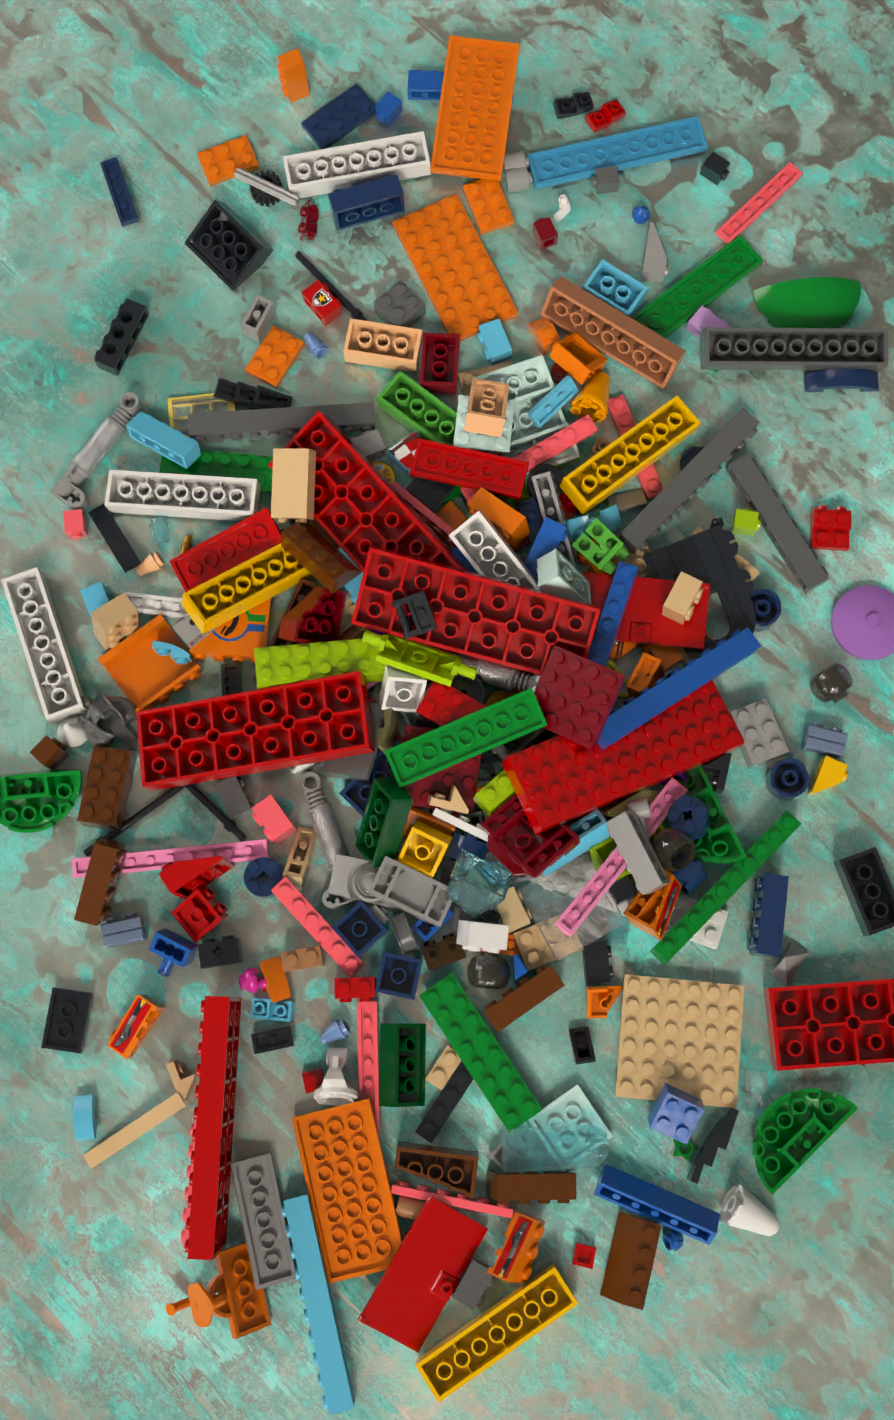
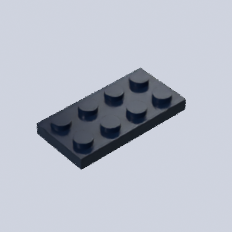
M356 83L301 122V126L320 149H327L375 115L376 105Z

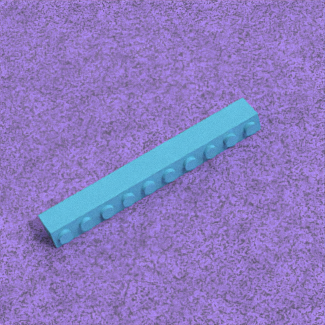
M308 1192L288 1197L283 1200L284 1204H281L283 1217L287 1216V1237L292 1239L293 1246H290L292 1259L296 1258L297 1267H295L296 1279L301 1281L302 1288H299L301 1301H305L306 1304L304 1317L306 1323H310L311 1330L308 1331L310 1343H314L316 1352H313L315 1366L319 1365L320 1374H318L319 1386L324 1388L325 1393L322 1396L324 1409H328L329 1415L354 1409V1394Z

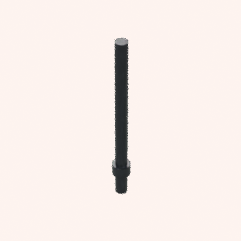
M300 251L295 254V257L317 280L329 287L331 294L341 301L342 305L351 313L353 319L368 321L363 316V312L359 308H355Z
M194 784L184 785L224 824L223 827L229 833L232 832L240 841L247 837L237 827V823L224 815Z
M172 787L124 821L121 831L112 830L105 836L101 835L95 841L97 842L102 838L114 839L179 793L184 787ZM94 843L83 850L87 857L92 854Z

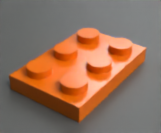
M246 135L197 153L210 187L235 178L234 173L237 168H242L248 172L259 169V164Z
M480 179L462 185L480 235L514 224V218L499 181Z
M273 325L245 368V372L277 389L305 346V343Z

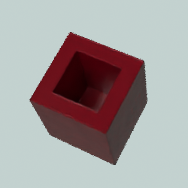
M550 217L536 220L533 223L532 233L540 250L556 245L558 233Z

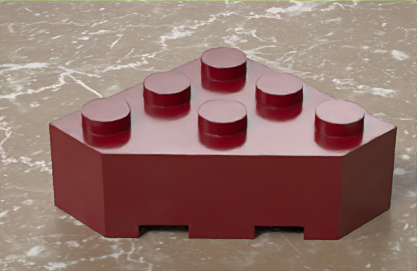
M317 586L282 618L278 638L300 643L337 641L347 592L337 590L332 594L326 587Z

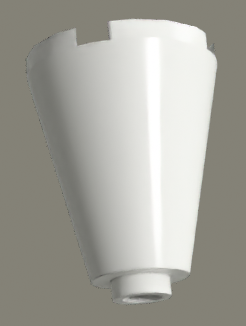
M733 1186L727 1192L722 1201V1204L725 1205L724 1210L719 1212L722 1223L765 1236L777 1233L779 1229L778 1218L744 1186Z

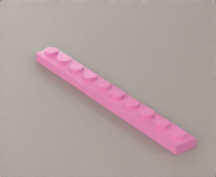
M671 778L649 806L651 817L645 818L649 838L667 817L671 804L688 790L674 778ZM617 847L554 924L567 936L571 937L626 868L627 863L623 856L619 854Z
M268 839L129 852L126 855L125 861H121L120 868L122 873L161 870V867L169 862L174 863L222 856L231 863L252 861L260 857L269 858ZM91 856L72 858L73 878L86 876Z

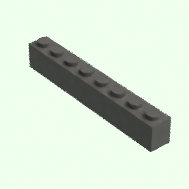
M747 454L730 463L726 470L750 509H753L754 512H759L758 519H761L762 528L803 592L807 594L823 585L829 579L827 570L823 566L821 567L817 561L816 553L810 550L807 539L797 530L796 522L790 519L787 514V508L777 499L776 491L768 485L767 477L759 471L756 460Z

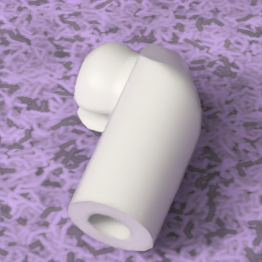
M566 194L558 197L559 210L553 215L557 222H560L571 211L570 199Z

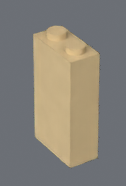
M273 448L271 518L278 519L279 523H289V520L307 523V520H314L316 451L312 449Z

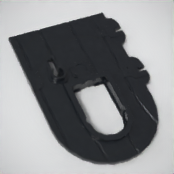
M721 524L642 555L649 574L653 579L674 580L673 576L677 574L679 577L682 571L702 581V583H710L709 595L717 592L729 621L730 630L727 636L715 639V641L705 636L704 650L682 648L696 659L702 657L700 654L706 649H715L716 644L722 639L729 640L732 638L730 635L738 629L743 631L749 628L753 634L756 624V614L750 598V594L754 590L753 581L745 582L746 579L751 578L750 573L746 569L738 568L734 558L738 553V543L730 544L729 542L736 538L731 531L723 530Z

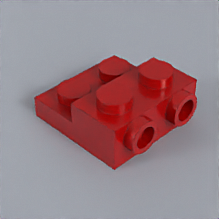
M823 505L813 509L810 513V549L848 551L852 511L847 510L846 507H836L835 510H831Z
M205 886L197 888L171 912L195 943L199 942L228 917L226 906L221 902H217L214 898V891Z

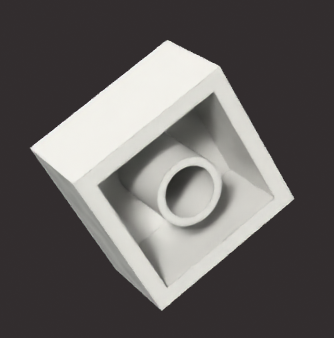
M386 665L379 694L381 709L391 708L393 711L416 713L418 706L423 700L427 678H422Z
M459 920L456 944H460L462 949L470 951H480L481 949V951L499 953L500 950H507L509 926Z

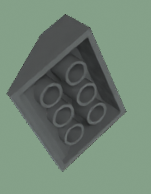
M369 702L375 752L315 762L313 771L328 778L369 781L378 750L377 729L384 727V710L381 709V705Z

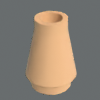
M151 552L135 569L142 577L145 574L161 569L165 563L158 552Z

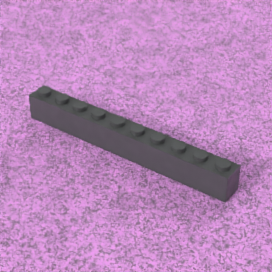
M374 402L188 414L189 436L198 443L210 440L222 442L226 439L240 441L243 438L257 440L261 437H294L318 411L327 414L345 434H350L354 431L365 432L367 430H375Z
M742 408L620 533L618 539L633 554L638 550H644L649 544L647 541L651 537L654 539L661 530L659 528L663 524L667 526L673 519L672 515L675 512L679 513L685 507L684 503L687 499L691 501L698 493L696 490L707 485L711 474L715 476L722 469V463H728L734 456L733 452L736 449L740 451L746 444L745 440L748 437L751 439L758 430L756 428L760 422Z

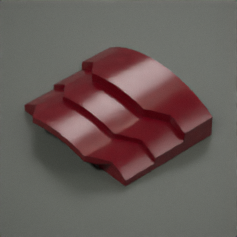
M516 794L480 824L488 834V850L514 876L529 874L536 878L563 855L566 856L580 844V837L567 825L563 827L559 825L535 835Z

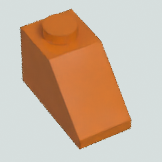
M545 317L528 323V327L542 355L551 353L553 344L557 340H561L553 323Z

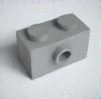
M189 615L185 618H180L173 627L190 649L216 629L214 628L202 634Z

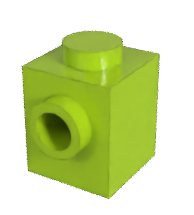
M749 508L743 510L736 509L733 514L731 533L753 536L756 530L760 529L761 519H758L759 512H754L753 509Z

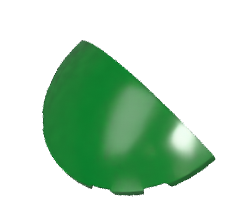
M811 277L764 286L753 290L752 294L758 311L763 312L768 318L767 322L774 328H838L842 324L845 325L854 314L860 300L861 283L846 278Z
M699 765L685 771L684 773L690 776L685 783L677 776H674L677 782L688 789L684 795L701 800L706 806L710 817V827L707 833L700 839L690 841L678 838L666 817L664 823L674 842L694 858L706 862L725 864L746 859L747 856L702 766Z
M82 769L46 770L0 775V824L8 827V830L21 833L39 832L56 825L75 806L82 785Z
M805 1088L804 1090L789 1092L769 1105L756 1126L753 1140V1158L755 1159L757 1173L771 1195L858 1109L856 1105L837 1093H830L818 1088Z

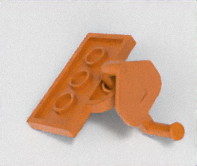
M246 1242L224 1249L215 1258L219 1275L212 1278L207 1289L201 1283H192L188 1287V1298L166 1305V1312L170 1316L191 1307L194 1322L198 1327L210 1326L213 1315L219 1318H228L233 1339H238L272 1325L264 1288L255 1289Z

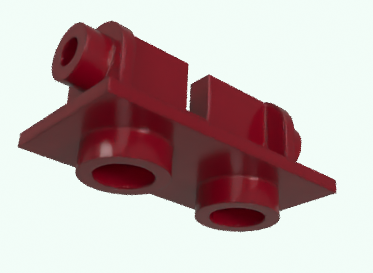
M310 200L304 206L302 205L300 209V216L302 217L298 226L300 241L304 236L308 240H314L317 233V224L311 223V221L317 223L319 209L315 204L309 205Z

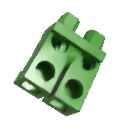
M596 518L587 527L585 532L599 544L597 545L586 534L582 533L572 546L601 571L604 570L612 575L616 571L617 566L611 560L617 556L624 562L630 553L624 547V543Z

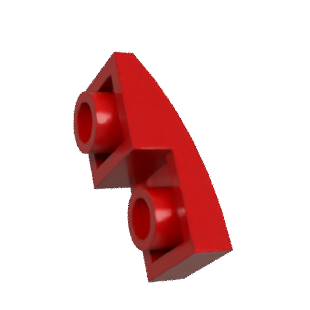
M615 99L603 104L600 110L587 114L585 121L593 133L622 118L626 112L619 101Z

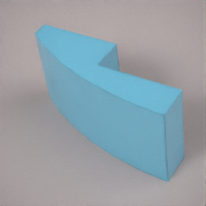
M153 641L152 649L158 655L169 656V653H171L170 657L177 664L193 662L192 656L185 650L169 643Z
M253 997L250 1017L293 1022L295 1002L281 1000L272 1003L270 999Z
M93 1094L74 1096L73 1125L76 1141L96 1139L97 1118L94 1116L96 1096Z

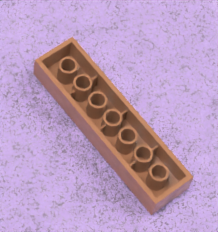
M562 276L551 286L540 314L571 334L577 332L599 351L663 389L673 379L686 353V350Z

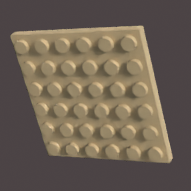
M624 974L615 1097L657 1100L664 1084L667 1083L702 1099L703 1105L737 1108L744 986Z

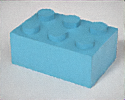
M603 259L582 287L585 291L632 318L645 300L648 291L647 286Z

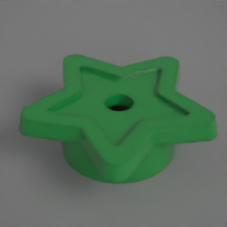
M691 1138L687 1144L673 1139L676 1146L673 1156H683L689 1162L691 1154L698 1150V1146L691 1143Z

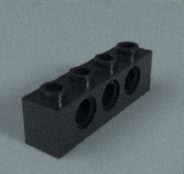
M127 298L120 305L116 319H113L111 322V329L104 336L100 350H97L95 353L94 361L99 369L116 376L119 375L149 316L145 305ZM112 350H116L115 353L109 354Z

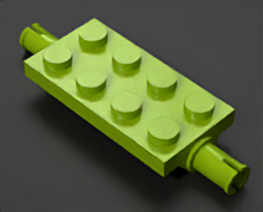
M366 630L362 638V642L378 646L379 651L375 661L447 686H451L457 674L474 680L478 670L477 667L461 663L462 657L391 634H383L382 636Z

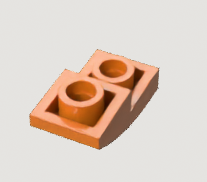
M279 956L261 961L259 966L266 980V990L271 1002L274 1003L290 998L291 994L285 972H283Z

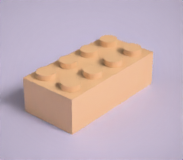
M350 318L343 351L345 362L417 373L423 332L420 329Z

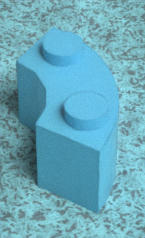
M617 504L600 506L588 511L584 515L582 513L576 514L566 520L572 542L576 541L582 533L591 539V536L585 530L596 518L612 533H615L616 528L622 526Z

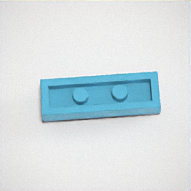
M566 376L528 412L536 427L540 428L579 392L572 378Z

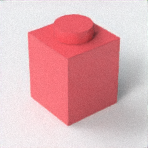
M82 509L63 511L65 534L73 540H80L88 536L87 518Z

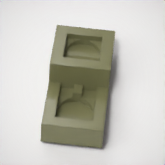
M391 708L384 710V727L377 729V746L384 754L385 750L393 747L399 726V716Z

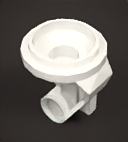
M327 1048L326 1065L330 1068L323 1080V1084L313 1092V1098L319 1104L339 1106L353 1103L357 1100L358 1092L345 1081L342 1074L344 1067H347L348 1063L347 1048Z

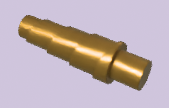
M185 534L184 541L181 543L180 554L191 549L193 536Z

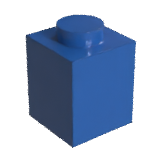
M387 92L375 106L376 118L381 123H386L389 126L403 111L402 100L390 92Z

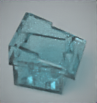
M462 849L451 873L445 894L451 901L460 906L466 914L476 919L489 908L493 910L505 900L513 874L507 868L493 861L489 863Z

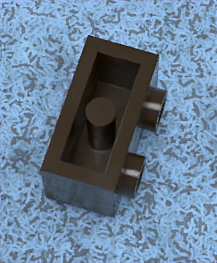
M453 933L442 936L443 940L437 943L435 940L424 943V948H421L429 972L466 958L462 945L456 944L457 935L454 936Z

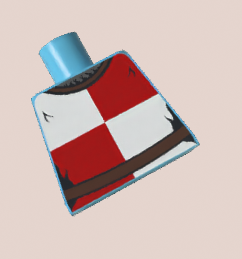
M417 431L388 449V457L407 476H410V469L420 438Z

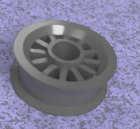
M402 910V913L392 917L388 915L403 955L405 956V952L415 948L419 950L404 911Z

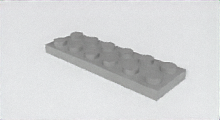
M271 1153L230 1163L255 1289L259 1290L295 1279V1267L290 1252L289 1238L286 1233V1224L281 1210V1201Z

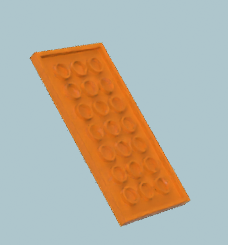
M449 35L430 173L501 181L520 44Z
M457 194L392 221V226L447 334H460L461 342L479 333V325L496 319H500L501 323H504L518 316L519 312Z
M371 1098L292 1117L328 1284L386 1270L401 1245L403 1237L393 1194L391 1193L390 1180Z

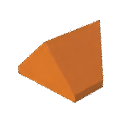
M623 986L585 987L587 1019L607 1018V1013L622 991Z

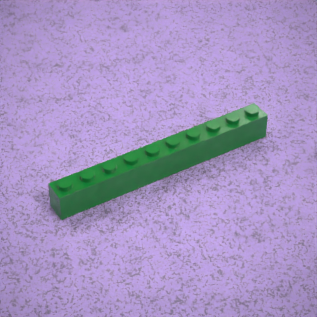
M788 810L785 811L745 852L747 858L735 862L650 952L663 965L668 963L802 823Z

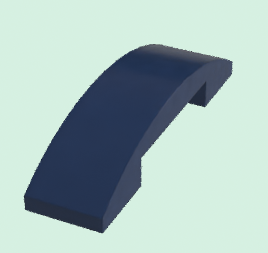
M829 369L804 374L805 392H823L825 389H859L860 392L879 391L878 373L862 369Z

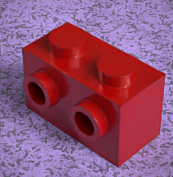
M376 977L334 978L335 999H340V1003L352 1002V998H360V1002H371L372 997H376Z

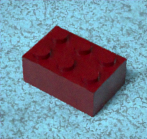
M423 332L420 386L429 393L457 395L460 334Z

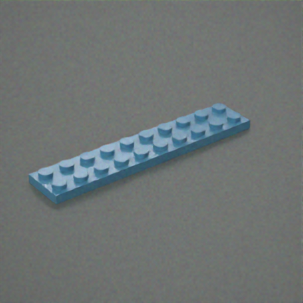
M699 116L531 153L527 154L536 190L592 177L597 168L617 166V171L704 152L707 151L708 145Z

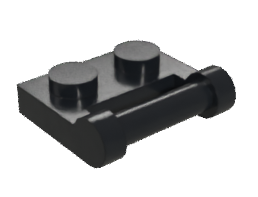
M425 590L391 602L393 608H396L404 630V639L438 628ZM406 603L416 626V629L413 630L403 608V604Z

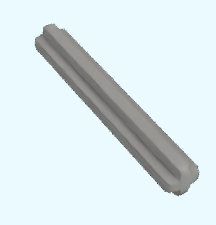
M242 168L236 169L234 173L235 178L293 206H297L299 203L298 195Z

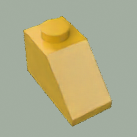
M828 756L822 758L808 794L814 795L844 782L848 775V771H846L848 765Z

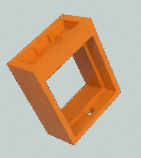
M577 332L571 335L567 334L561 341L557 340L551 348L553 350L549 356L581 385L601 372L609 360Z
M643 652L626 685L630 698H638L641 696L639 693L647 687H655V682L664 677L665 673L660 659Z

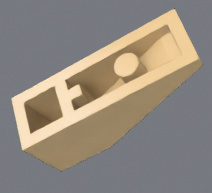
M299 826L283 872V878L286 876L297 890L302 891L317 835L315 830Z

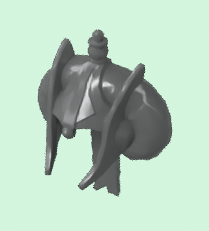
M101 691L103 699L97 702H92L88 697L81 696L83 703L89 707L85 718L78 716V718L84 722L85 736L88 742L93 747L108 748L113 742V737L116 735L140 756L138 738L124 726L135 719V704L122 696L108 697L103 691Z

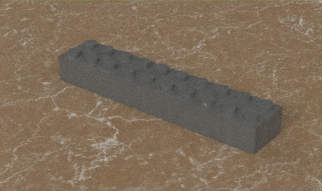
M705 327L700 332V370L862 369L881 371L888 366V329Z

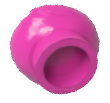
M247 968L243 974L238 975L241 991L247 990L250 993H255L260 987L265 992L266 980L264 975L258 980L257 973L259 970L257 968Z

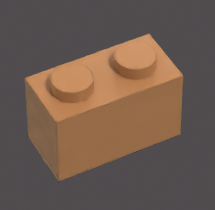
M320 945L281 952L283 972L286 973L325 966L323 949Z

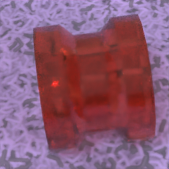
M557 363L551 367L550 376L555 384H559L569 375Z

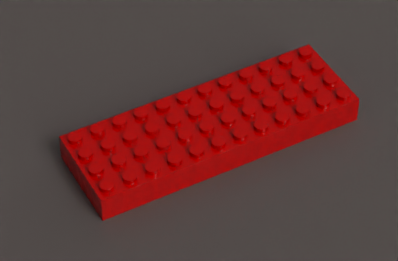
M318 411L283 448L312 449L316 451L314 518L362 572H364L369 548L372 546L469 571L327 414ZM273 460L268 464V466L271 468L272 471H273Z
M372 546L369 548L351 624L404 638V630L396 608H393L391 602L425 590L438 628L408 638L409 640L542 675L554 645L587 659L601 609L600 606ZM403 604L411 629H416L408 604Z
M361 671L136 712L142 787L150 791L375 752L366 677Z
M711 680L604 750L600 748L598 743L595 749L591 750L559 735L507 756L502 765L535 835H538L723 756L726 753L737 750L745 742L713 680Z
M894 979L764 988L773 1070L781 1071L894 1062Z
M205 996V1000L201 1001V1013H204L203 1021H200L199 1026L202 1042L198 1044V1055H201V1062L197 1064L196 1075L199 1077V1085H196L195 1098H198V1107L194 1108L193 1115L194 1120H197L196 1129H193L192 1142H195V1151L191 1152V1164H194L193 1173H190L189 1186H192V1195L188 1196V1208H191L190 1217H187L186 1230H189V1239L185 1241V1253H188L187 1259L214 1260L227 1245L231 1181L230 1163H232L242 997Z

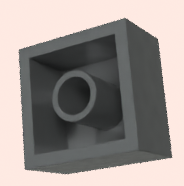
M401 279L374 301L375 313L389 325L410 328L426 314L425 303Z

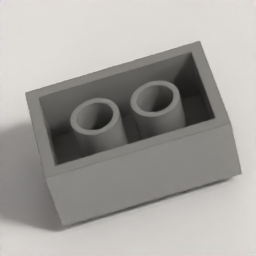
M766 698L730 712L745 742L740 746V750L748 769L782 757L789 752Z

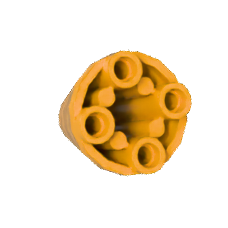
M599 372L593 376L573 400L570 409L571 413L580 419L589 414L594 424L602 422L606 418L610 389V378L606 373Z

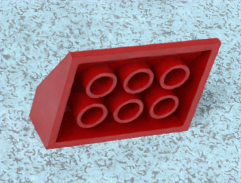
M215 856L174 863L169 862L161 867L162 871L158 874L171 894L186 899L197 888L207 886L235 866L224 857Z

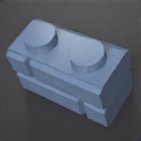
M812 723V725L806 727L802 750L841 758L844 755L848 734L843 733L842 729L832 727L831 730L823 728L824 725L819 723Z
M137 913L127 914L125 919L118 920L117 917L106 919V923L100 925L105 948L147 940L143 916H137Z

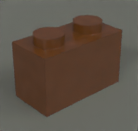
M47 735L30 751L43 766L50 770H55L70 755L65 751L68 748L57 738L53 737L51 739Z

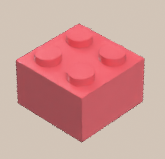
M271 794L252 807L254 811L252 817L260 826L264 825L266 829L263 832L271 842L275 841L280 844L297 832L295 826Z

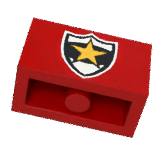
M317 280L301 292L303 301L324 326H327L342 314L341 301L331 295V291L325 283L322 284Z

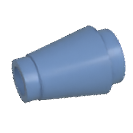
M308 332L304 336V340L313 357L321 359L328 353L327 345L313 334V332Z
M337 1019L319 1036L322 1043L326 1045L346 1038L351 1031L344 1019L340 1021Z

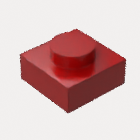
M322 1069L302 1073L306 1093L314 1092L315 1089L323 1084L324 1075Z
M576 1242L572 1264L593 1269L597 1248Z

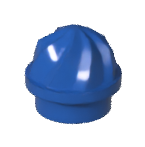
M644 205L637 206L632 212V218L637 224H644L650 218V211Z
M668 1230L663 1235V1242L669 1251H677L682 1247L684 1238L682 1233L676 1230Z

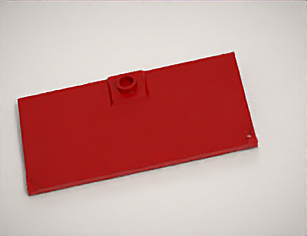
M584 572L583 576L590 584L592 605L600 606L601 609L594 631L595 635L614 575ZM637 577L616 641L704 650L710 583H702L701 588L704 589L702 597L698 604H693L695 607L690 620H685L682 625L662 615L663 605L676 581Z
M429 1195L358 1317V1321L419 1352L444 1306L456 1289L461 1276L488 1228Z

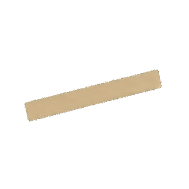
M175 1093L85 1153L83 1157L91 1169L184 1108L185 1103L179 1093Z

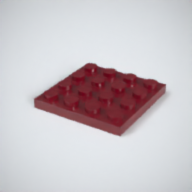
M554 645L534 691L548 724L543 728L594 750L626 675Z
M405 725L403 743L435 728ZM481 754L404 786L403 788L413 798L412 806L441 809L440 807L429 805L427 802L429 794L441 793L446 795L448 799L451 785L453 784L469 812H473L475 803L473 798L476 794Z

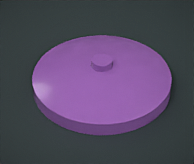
M865 585L849 590L837 601L831 614V630L836 642L845 652L862 660H879L894 653V594L878 586Z

